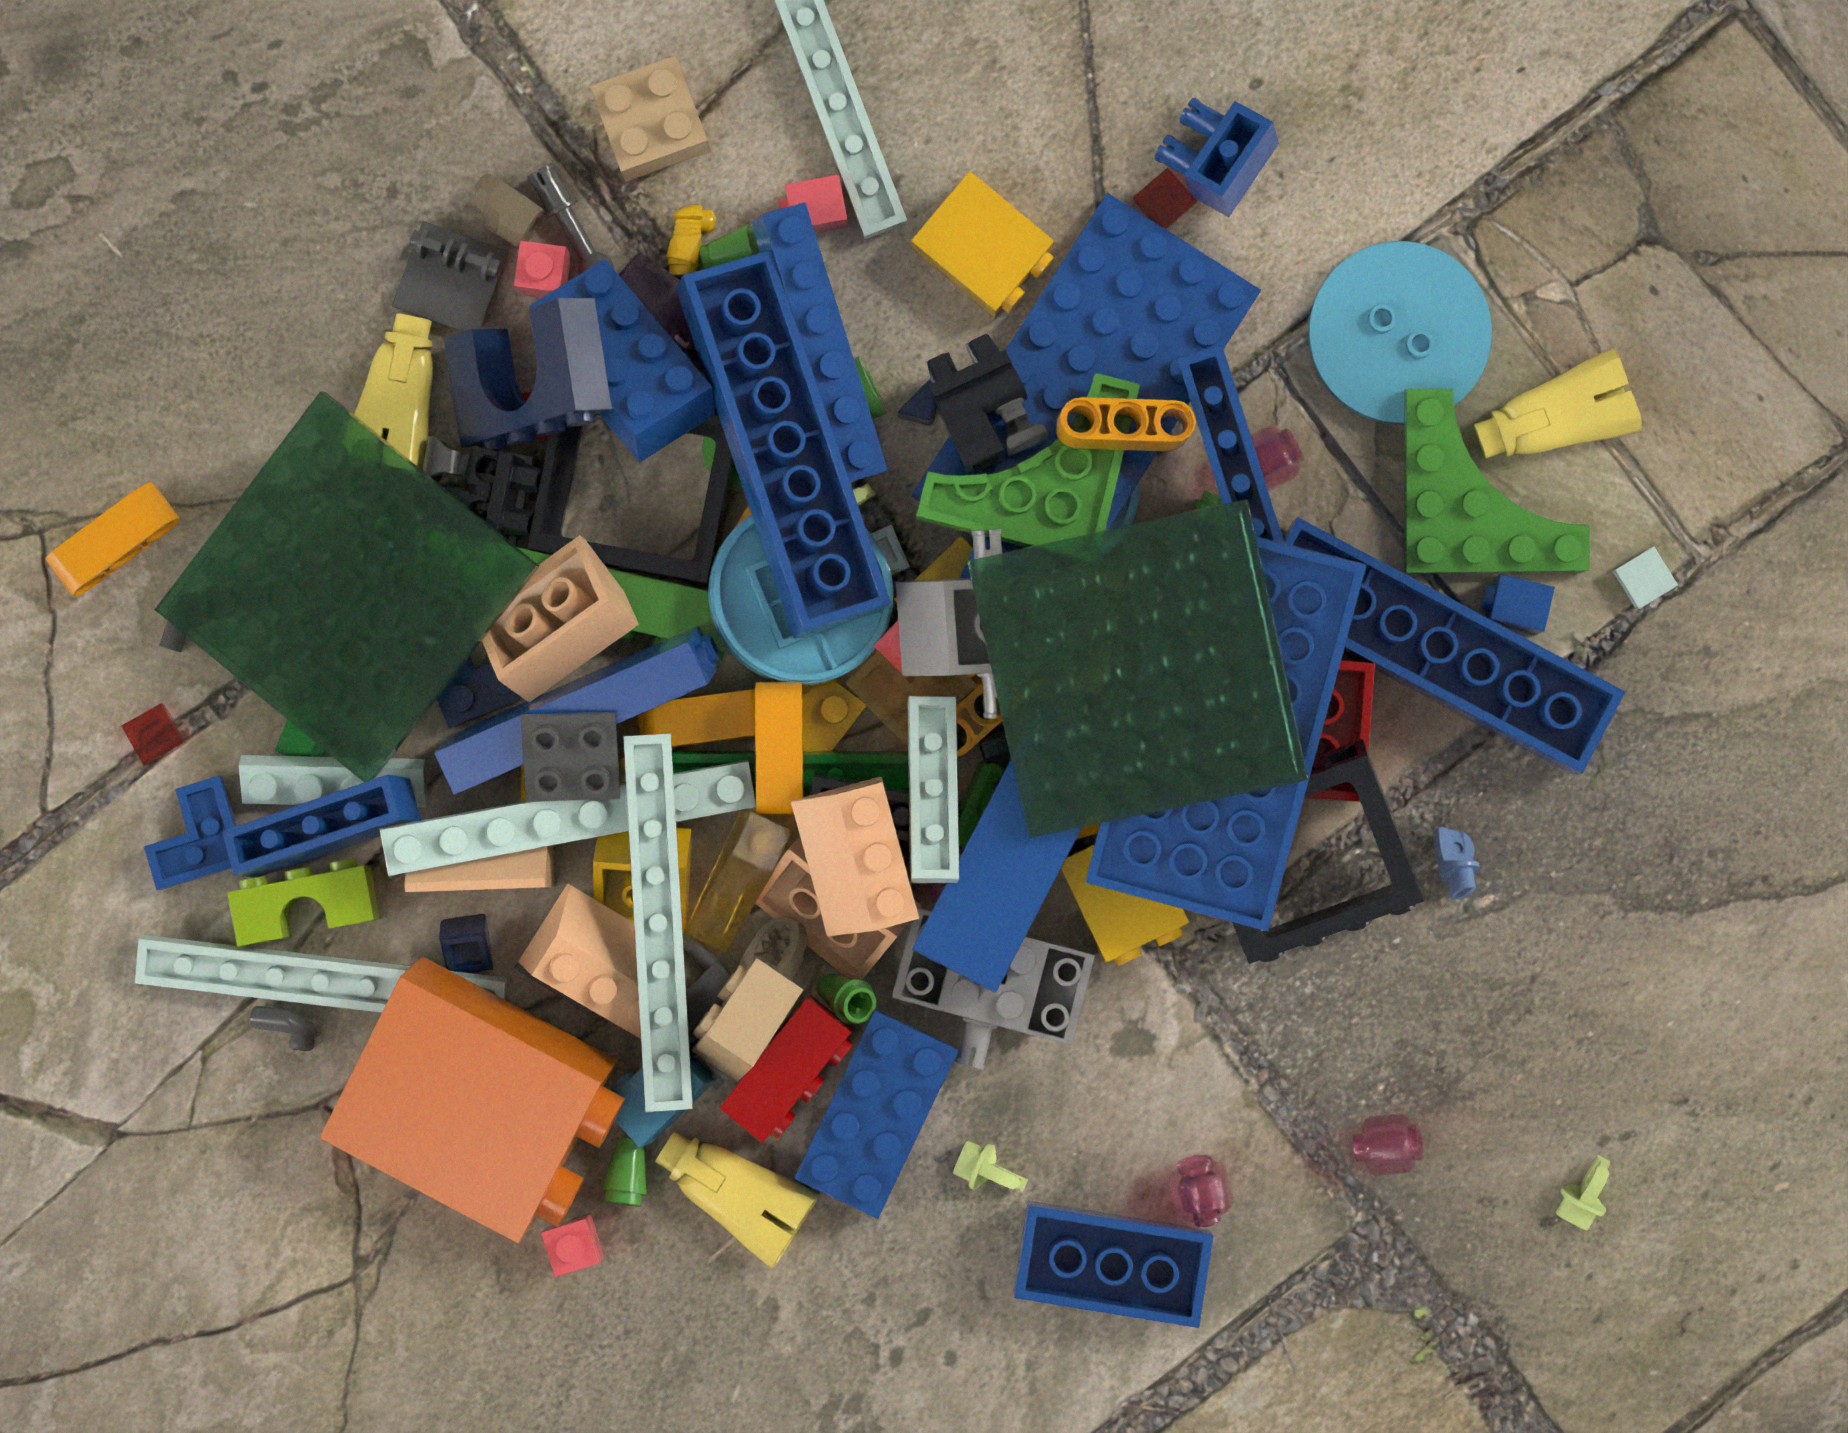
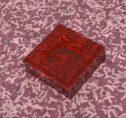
M1168 167L1132 199L1150 220L1166 230L1197 204V200Z
M163 703L121 726L143 766H148L187 744Z

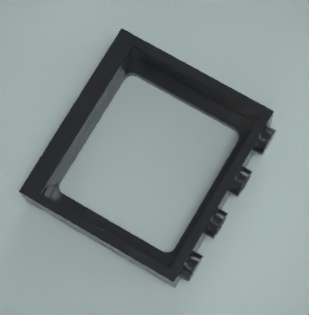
M714 407V416L686 433L711 438L715 441L716 446L693 559L689 561L587 541L606 567L709 586L711 568L721 546L736 470L716 407ZM599 413L594 415L595 417L602 418ZM564 424L565 432L549 435L527 546L528 550L553 555L573 540V538L563 537L562 529L583 425L569 427Z
M1363 739L1315 756L1305 796L1344 782L1351 783L1355 787L1392 884L1269 928L1268 931H1261L1260 929L1232 922L1249 964L1259 960L1261 962L1274 961L1280 958L1287 950L1301 945L1306 947L1318 945L1324 942L1329 935L1346 929L1348 931L1363 929L1376 918L1388 914H1405L1411 911L1416 904L1424 902L1418 879Z

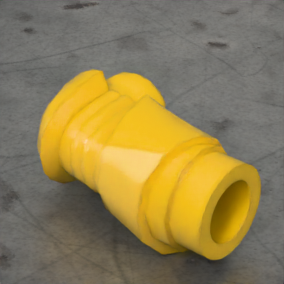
M689 204L681 207L671 216L676 219V225H674V235L670 240L665 257L668 260L669 276L682 277L683 275L696 272L699 261L701 232L710 233L715 229V213L711 209L702 210L700 204Z

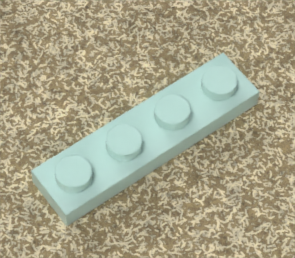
M909 696L910 883H957L959 880L956 697Z
M242 755L238 765L242 804L300 805L385 775L410 778L418 807L426 808L428 800L426 759Z

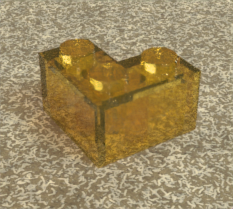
M879 651L845 683L907 749L909 696L956 697L957 706L976 688V684L967 675L919 676L910 684Z

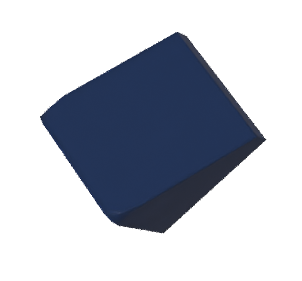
M931 379L898 411V418L928 426L933 424L937 406L930 391L929 384H931Z
M485 914L444 919L440 922L439 939L446 969L463 973L493 969L488 924Z

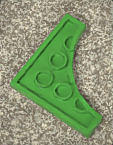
M1095 373L1087 398L1137 399L1140 384ZM1077 414L1069 427L1075 432L1083 433L1090 430V422L1084 415ZM1118 415L1114 418V425L1121 433L1128 434L1132 418L1127 415ZM1058 438L1049 447H1046L1033 457L1017 464L1016 467L999 473L961 476L927 471L916 520L968 533L975 530H984L985 537L988 538V529H1002L1001 541L1096 564L1103 542L1124 450L1072 448L1066 446Z
M1404 389L1405 573L1590 571V525L1553 521L1525 510L1500 493L1480 472L1463 443L1457 425L1453 404V389Z

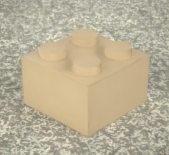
M677 55L590 86L625 182L710 152L705 132Z
M757 958L747 969L739 965L717 995L718 998L724 1001L721 1007L714 1003L693 1031L692 1035L699 1040L693 1047L692 1052L738 1082L755 1065L803 989Z

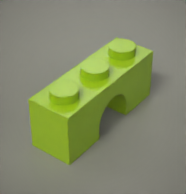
M357 858L329 863L331 872L313 875L312 868L307 867L284 872L285 881L268 884L266 876L239 881L240 890L227 892L237 947L291 937L288 924L289 911L293 904L303 897H310L321 904L326 914L328 929L381 919L371 865L358 866Z

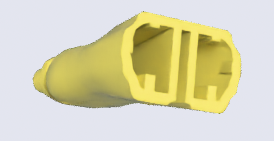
M396 314L392 332H385V339L389 342L384 341L374 355L361 398L349 424L338 456L340 462L354 467L414 479H423L420 476L429 435V410L433 381V360L430 351L433 342L428 340L432 323L430 320L405 314Z
M1610 348L1561 375L1519 394L1508 401L1499 411H1492V418L1474 424L1484 457L1487 459L1503 452L1507 457L1513 455V453L1536 454L1571 445L1641 432L1643 429L1641 415L1632 391H1624V387L1629 383L1621 359L1615 349Z
M674 1131L655 1162L671 1172L669 1179L673 1181L678 1180L677 1184L682 1192L695 1205L720 1223L744 1247L769 1268L773 1269L804 1223L821 1193L791 1178L749 1161L723 1147L704 1142L698 1146L700 1140L696 1137L690 1141Z

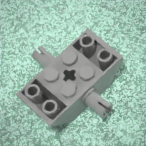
M988 529L989 549L985 547L984 530L971 531L975 573H970L971 577L896 582L902 676L977 674V676L982 677L984 718H997V698H1000L1002 718L1014 716V711L1012 708L1010 675L1015 674V671L1048 669L1088 663L1082 570L1008 575V571H1003L1002 529ZM996 611L998 618L1006 620L1005 626L998 628L996 636H989L986 628H980V620L987 619L988 612Z
M917 908L919 919L913 920L911 923L892 998L963 1017L962 1020L966 1022L955 1062L968 1065L971 1050L975 1047L972 1067L984 1069V1062L993 1029L998 1030L999 1026L1072 1045L1095 955L1025 936L1005 974L1006 979L1004 983L1001 982L997 992L993 993L911 950L931 911Z

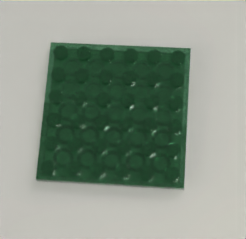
M320 391L154 610L360 780L367 782L375 779L533 576L539 565L327 392Z
M1248 499L967 561L1029 838L1308 780L1307 768Z

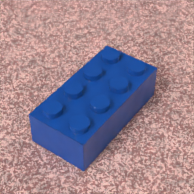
M603 259L529 306V308L557 298L595 299L612 406L611 410L601 412L599 415L639 463L715 415L713 388L606 259Z
M875 1008L794 1179L878 1219L959 1051L958 1047Z
M1028 1200L1013 1288L1014 1298L1199 1328L1214 1235L1209 1229Z

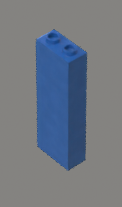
M699 626L694 627L539 695L530 703L527 701L459 730L451 734L434 754L455 795L524 765L521 714L615 711L616 724L707 685L718 668L716 661L720 660L719 650L710 634L704 636Z
M1054 697L1051 703L1044 699L1041 701L959 858L958 882L945 884L911 949L993 993L997 992L1117 761L1122 740L1117 738L1120 733L1118 729L1109 724L1101 723L1099 719H1095L1092 725L1076 717L1079 709Z

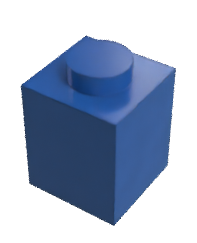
M1500 574L1494 578L1493 584H1485L1480 609L1486 611L1485 617L1504 627L1538 635L1545 632L1555 587Z

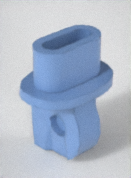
M1438 827L1433 831L1435 857L1439 866L1438 874L1441 881L1448 882L1450 899H1464L1476 890L1474 875L1480 870L1479 863L1473 861L1475 854L1474 844L1465 832Z

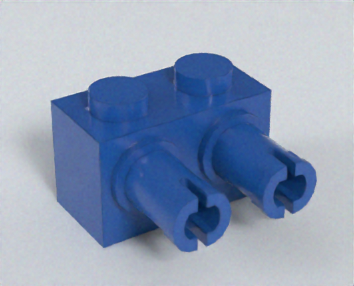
M1192 98L1188 103L1192 110L1187 108L1183 110L1180 123L1209 138L1201 151L1198 152L1176 140L1172 135H1167L1163 139V143L1167 146L1159 145L1155 153V160L1184 175L1190 195L1193 198L1230 217L1279 144L1274 123L1237 101H1234L1227 113L1223 115L1201 103L1198 99Z

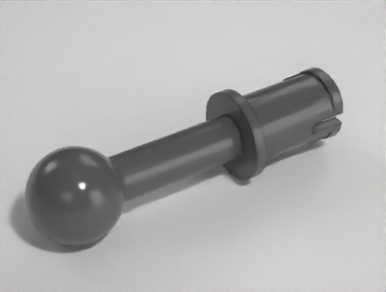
M553 162L540 168L539 171L528 175V180L531 181L548 212L544 216L546 219L554 215L556 216L579 257L578 274L583 273L603 259H606L614 269L611 259L603 253L596 252L571 208V205L578 202L576 197L573 199L570 197L554 168Z

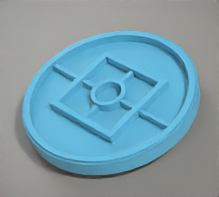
M1392 241L1372 245L1354 253L1341 262L1327 277L1318 291L1311 308L1308 323L1309 352L1317 375L1326 389L1339 403L1350 411L1369 420L1386 424H1404V389H1453V404L1455 406L1471 391L1483 373L1492 341V324L1488 304L1481 288L1470 272L1461 263L1443 251L1425 244L1409 241Z
M752 514L738 524L718 550L711 568L708 586L709 607L713 623L721 640L732 655L745 667L774 682H802V686L816 685L835 680L849 673L867 659L875 650L873 647L875 643L884 635L893 607V582L890 568L881 547L870 532L866 529L891 603L881 612L794 639Z

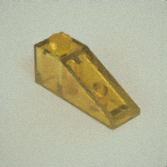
M740 810L683 934L726 953L772 876L792 830L751 811Z

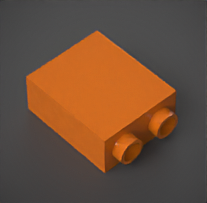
M422 956L400 976L320 1139L519 1244L537 1217L558 1228L572 1205L584 1181V1177L565 1168L564 1165L578 1138L600 1148L618 1116L625 1098L605 1088L618 1059Z

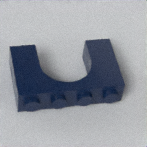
M557 298L529 308L537 360V373L533 391L527 401L521 394L516 381L508 329H470L444 339L461 447L476 446L502 452L508 450L507 442L509 445L536 441L535 433L538 436L559 434L565 432L564 424L569 427L591 424L595 422V414L612 409L594 298Z

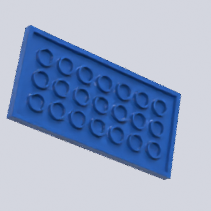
M1107 192L1005 349L1028 396V399L1022 403L1027 413L1028 421L1032 425L1043 423L1047 430L1048 439L1009 457L1005 447L1007 430L1003 419L999 414H991L987 418L1004 449L1005 461L975 475H989L1016 467L1017 464L1033 457L1058 439L1055 426L1061 410L1072 399L1087 397L1095 373L1140 384L1137 399L1176 400L1189 405L1190 398L1178 359L1222 345L1224 349L1258 297L1261 289ZM1078 413L1067 417L1068 425L1071 424ZM1171 416L1161 418L1160 423L1164 432L1170 434L1178 419ZM1133 419L1128 434H1133L1137 430ZM949 436L927 471L945 475L965 476L966 473ZM1124 450L1104 536L1158 451ZM927 471L925 472L924 476L922 477V479L920 480V482L918 483V485L916 486L911 495V497H913L919 502L921 499ZM1001 541L1003 548L1051 571L1081 570L1082 565L1087 564L1084 561Z
M1184 517L1180 518L1085 883L1256 929L1269 930L1366 564Z

